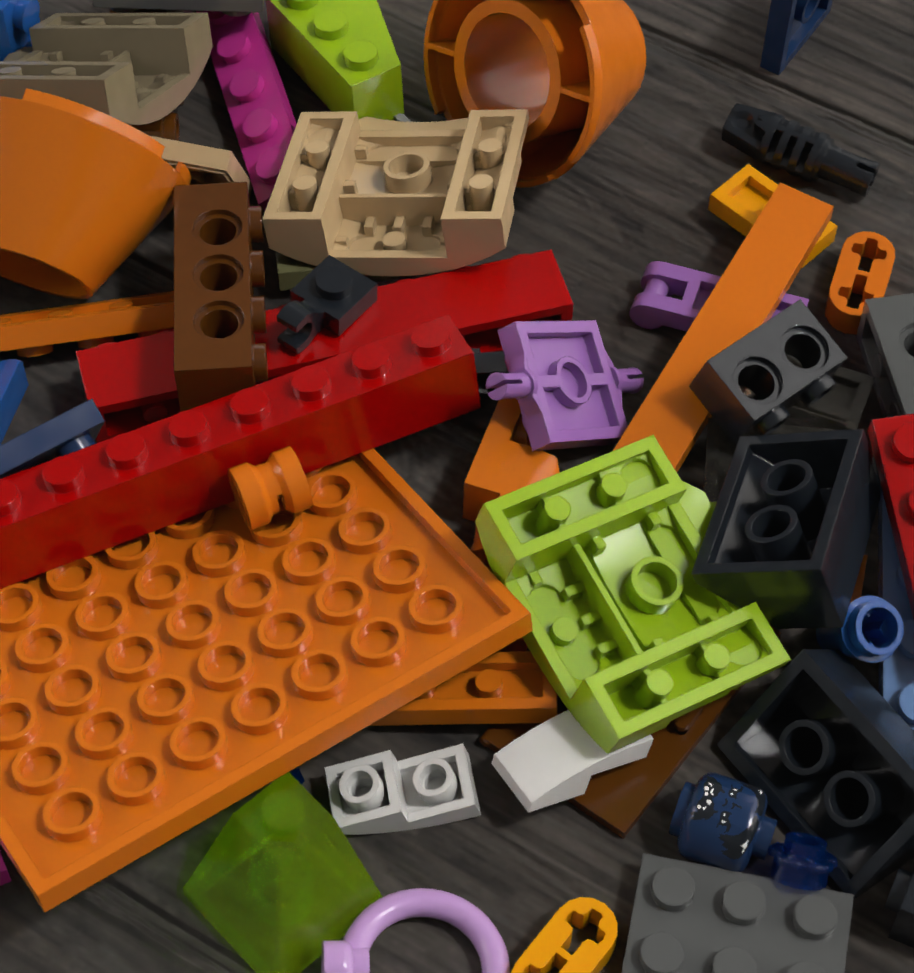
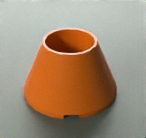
M434 0L428 15L424 38V70L427 89L435 115L444 113L448 121L468 118L470 110L528 109L529 122L521 151L522 163L516 183L517 188L533 187L548 183L568 172L634 98L645 74L646 46L643 32L635 14L623 0Z
M26 88L22 99L0 96V276L25 287L55 296L71 299L91 298L174 208V187L190 185L191 174L183 162H178L176 169H174L161 158L165 148L164 145L140 130L88 106Z

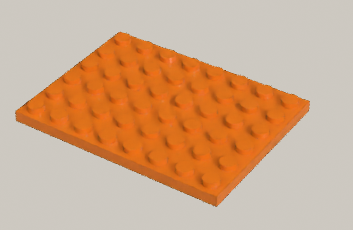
M374 448L305 474L312 495L313 507L296 514L282 510L280 513L273 515L269 524L254 530H249L236 501L2 588L0 589V844L45 913L532 632L531 613Z

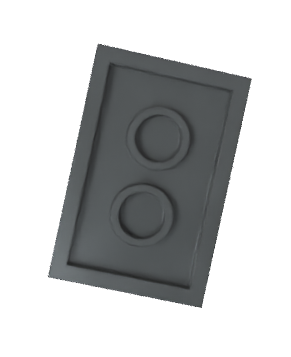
M643 853L622 973H845L854 894Z

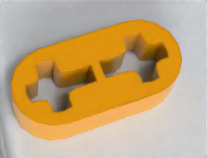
M579 897L569 900L558 909L516 961L511 973H550L554 966L560 970L559 973H600L615 950L618 923L613 911L605 903L594 898ZM589 922L598 927L596 936L598 944L593 940L587 939L582 942L573 955L567 952L572 939L573 928L571 925L579 929L585 928Z

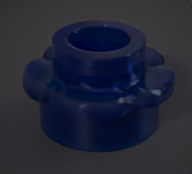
M787 833L784 843H773L768 848V854L774 857L771 877L783 885L796 889L810 891L825 889L829 872H832L833 868L837 867L838 860L834 855L826 851L827 842L807 833Z

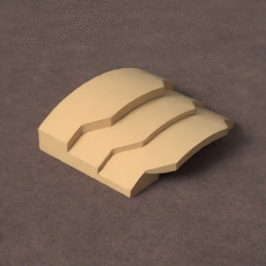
M528 109L470 110L468 118L436 122H402L367 116L358 119L357 111L301 112L262 219L269 248L287 257L314 266H318L326 257L331 255L362 275L369 276L433 274L471 265L491 257L506 248L515 211L513 196L522 163L521 151L529 122Z

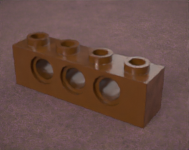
M247 182L178 185L174 187V375L180 412L255 386L256 382L268 381L266 343L255 344V334L267 333L264 296H254V288L265 287L263 250L253 251L252 244L264 242L262 207L250 206Z

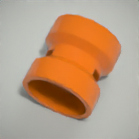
M290 446L271 452L266 463L254 466L245 462L227 469L232 493L249 530L269 524L273 515L280 513L282 510L296 514L313 507L312 495L299 459Z

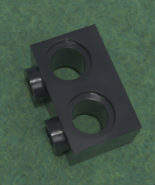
M800 299L709 359L690 383L689 387L736 445L740 437L749 436L753 432H756L757 435H769L791 417L787 409L801 400L806 407H810L823 398L837 385L831 376L848 357ZM786 355L796 358L803 368L793 365ZM739 385L750 388L758 400L747 397L741 391Z

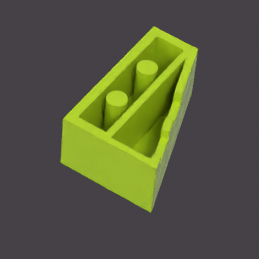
M265 0L271 47L332 112L357 111L358 119L367 116L393 121L395 115L399 113L404 114L401 64L377 0Z

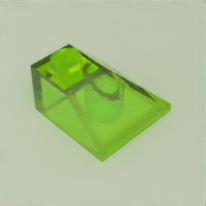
M289 772L277 778L231 815L183 888L184 895L256 973H300L321 955L322 941H338L341 939L356 917L370 904L383 897L335 819Z

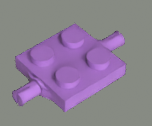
M596 320L515 321L497 330L505 355V365L509 373L495 372L488 377L486 389L497 388L489 392L488 396L496 401L515 398L518 400L523 426L528 434L532 451L606 446L618 443L628 427L622 408V393H638L643 387L644 378H635L642 374L638 368L617 369L614 367L604 348Z

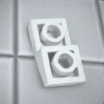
M567 710L513 740L494 754L491 764L529 813L585 794L590 778L594 774L646 758L654 738L648 735L607 754L581 727L570 711Z
M463 743L399 761L396 760L391 750L325 767L334 828L338 835L407 831L481 816L470 757Z

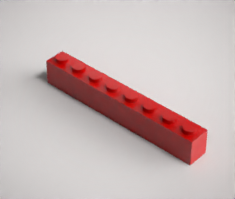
M550 249L532 254H518L504 260L476 266H464L448 272L415 279L407 278L392 284L378 286L377 301L340 336L323 328L313 338L311 343L298 354L277 342V337L287 329L286 326L277 321L278 313L285 306L281 305L275 309L266 310L267 333L255 334V344L266 343L268 380L446 315L450 316L470 348H480V352L503 351L497 330L515 321H572L574 303L553 251ZM174 329L121 342H107L93 348L76 351L86 401L93 399L105 420L96 437V443L180 412L174 375Z
M446 315L1 478L0 589L235 501L227 475V469L245 462L254 466L266 463L271 452L290 446L299 459L304 473L307 474L479 409L481 404L474 352L450 316Z

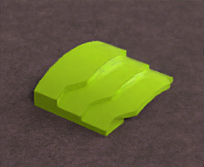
M654 435L483 503L475 520L492 573L531 613L533 631L523 636L531 654L570 713L607 754L665 728L670 721L728 695L731 690L781 668L791 660L756 602L739 608L694 582L691 573L714 510L704 491L680 479Z

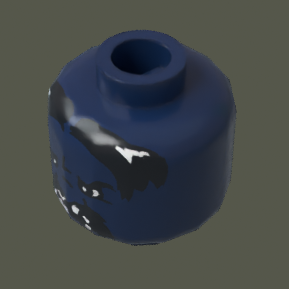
M709 772L704 774L697 784L685 782L675 808L669 834L678 837V851L684 858L706 866L742 872L746 869L751 856L765 861L778 820L765 816L768 801L763 790L724 775Z

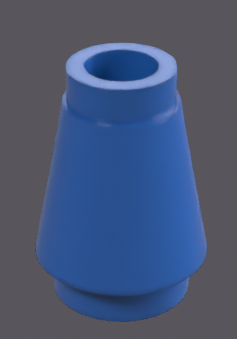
M873 595L861 596L850 602L842 628L816 629V639L822 649H839L845 657L869 663H877L889 658L900 645L904 634L903 620L898 610L886 600Z

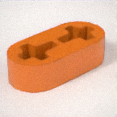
M863 231L854 233L843 244L825 306V316L828 323L836 330L845 334L856 335L865 299L885 296L895 261V248L892 242L885 236L876 232ZM862 257L873 259L869 272L858 270ZM851 293L863 295L858 309L847 306Z

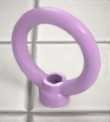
M414 888L388 894L370 904L356 917L348 928L343 941H322L321 973H370L369 951L381 932L392 924L404 919L414 917L435 918L453 925L469 938L479 955L482 973H510L507 949L502 936L493 922L479 908L464 898L437 889Z

